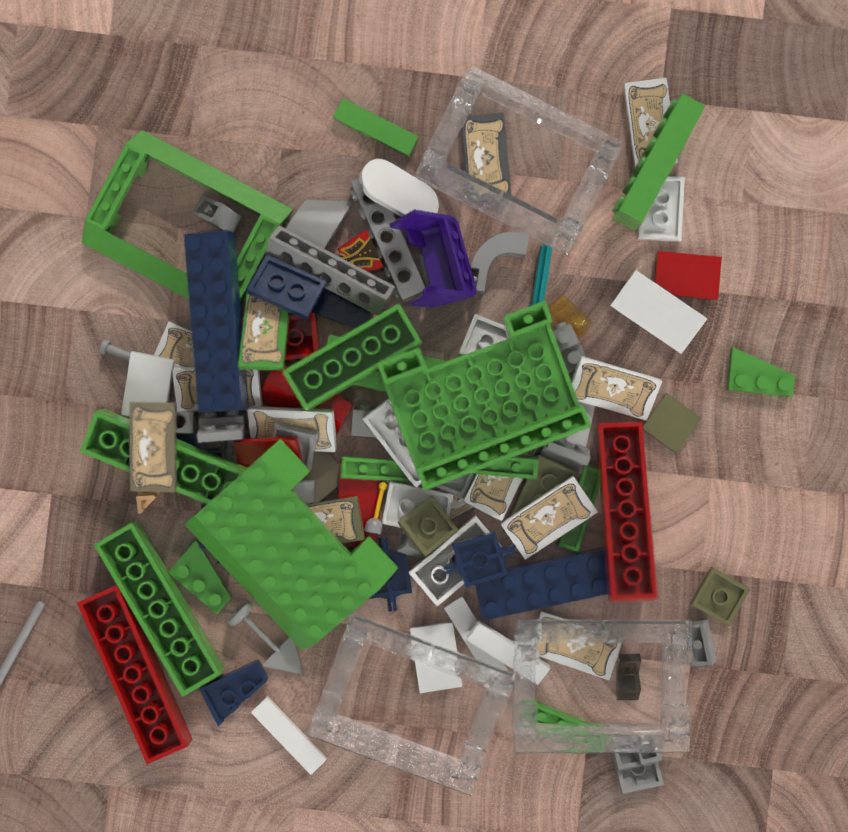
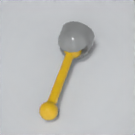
M385 482L379 484L380 491L374 518L366 522L364 528L366 532L381 535L382 523L378 516L383 493L387 489Z

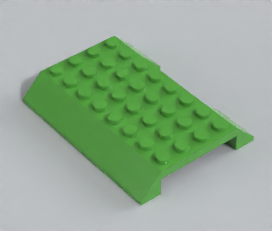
M546 301L503 316L507 335L506 340L427 369L420 348L377 363L383 385L424 491L591 427L585 407L579 405L550 326L553 320Z
M279 439L184 525L301 650H304L319 642L380 590L398 569V566L370 536L353 549L352 554L292 490L310 470L285 442Z

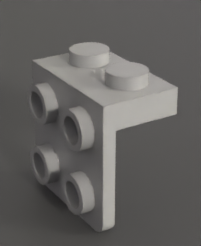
M565 438L544 445L540 453L545 457L578 471L575 477L576 480L583 465L587 466L591 459L588 448L581 444L568 442Z

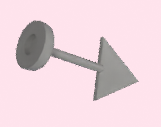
M249 600L243 602L231 614L227 623L235 626L244 620L275 651L262 666L303 675L296 646L292 639L288 637L278 647L247 617L253 604Z

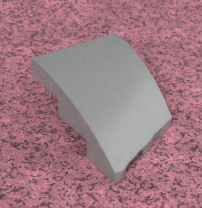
M306 200L297 210L286 229L326 249L354 203L351 201Z
M613 725L609 726L610 744L620 793L626 794L663 786L664 782L658 764L662 761L657 739L634 731L616 728Z

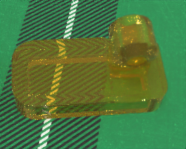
M559 296L549 307L550 313L560 323L565 322L566 325L570 323L573 326L577 337L581 336L591 326V320L566 296Z

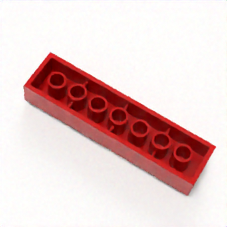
M642 422L598 423L595 433L608 603L654 601L658 598L643 425Z
M115 585L77 602L146 764L186 748L193 740L152 644L119 587Z

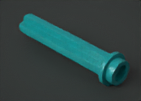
M540 246L532 301L528 307L545 300L552 248L550 246Z

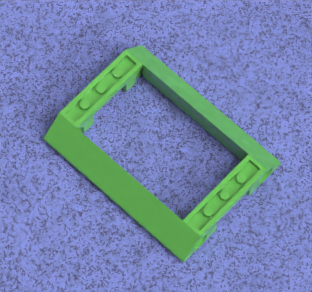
M143 130L125 144L89 211L84 223L82 244L189 299L187 273L111 234L113 227L117 226L122 217L117 212L136 176L143 178L151 158L164 167L259 216L237 258L240 303L242 305L247 288L265 257L269 237L279 225L283 228L285 227L293 209Z

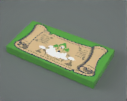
M247 294L238 362L239 369L284 371L290 312Z

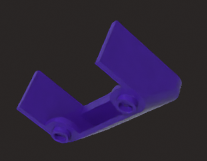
M414 209L389 224L392 229L405 230L409 244L421 248L431 286L424 288L422 296L410 302L411 306L435 308L466 300L476 294L477 289L461 230L454 217Z

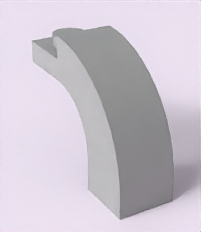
M501 233L487 240L479 248L471 265V270L478 272V275L474 274L473 276L477 294H484L488 268L493 261L504 256L524 259L529 240L528 233Z

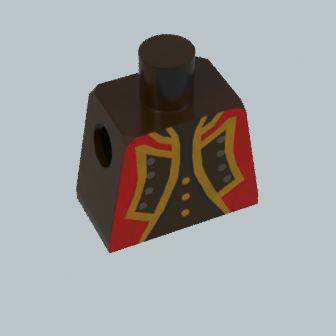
M367 230L338 248L341 258L371 274L384 271Z

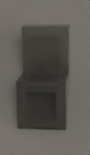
M618 654L616 664L617 700H639L641 692L639 678L640 654Z

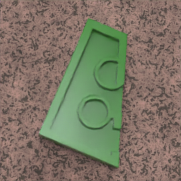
M734 347L730 348L726 390L793 397L795 375Z
M196 539L168 573L213 612L218 614L232 598V595L211 564L210 558L202 548H199L200 542Z

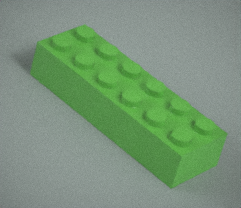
M683 93L678 100L673 99L663 115L664 118L657 126L653 134L654 137L642 154L646 157L642 156L632 172L635 177L631 176L622 191L625 196L621 195L613 207L612 212L615 214L612 220L633 231L643 223L700 118L705 105Z
M397 304L282 372L304 410L309 411L378 371L377 363L411 351L422 345V342L400 304Z

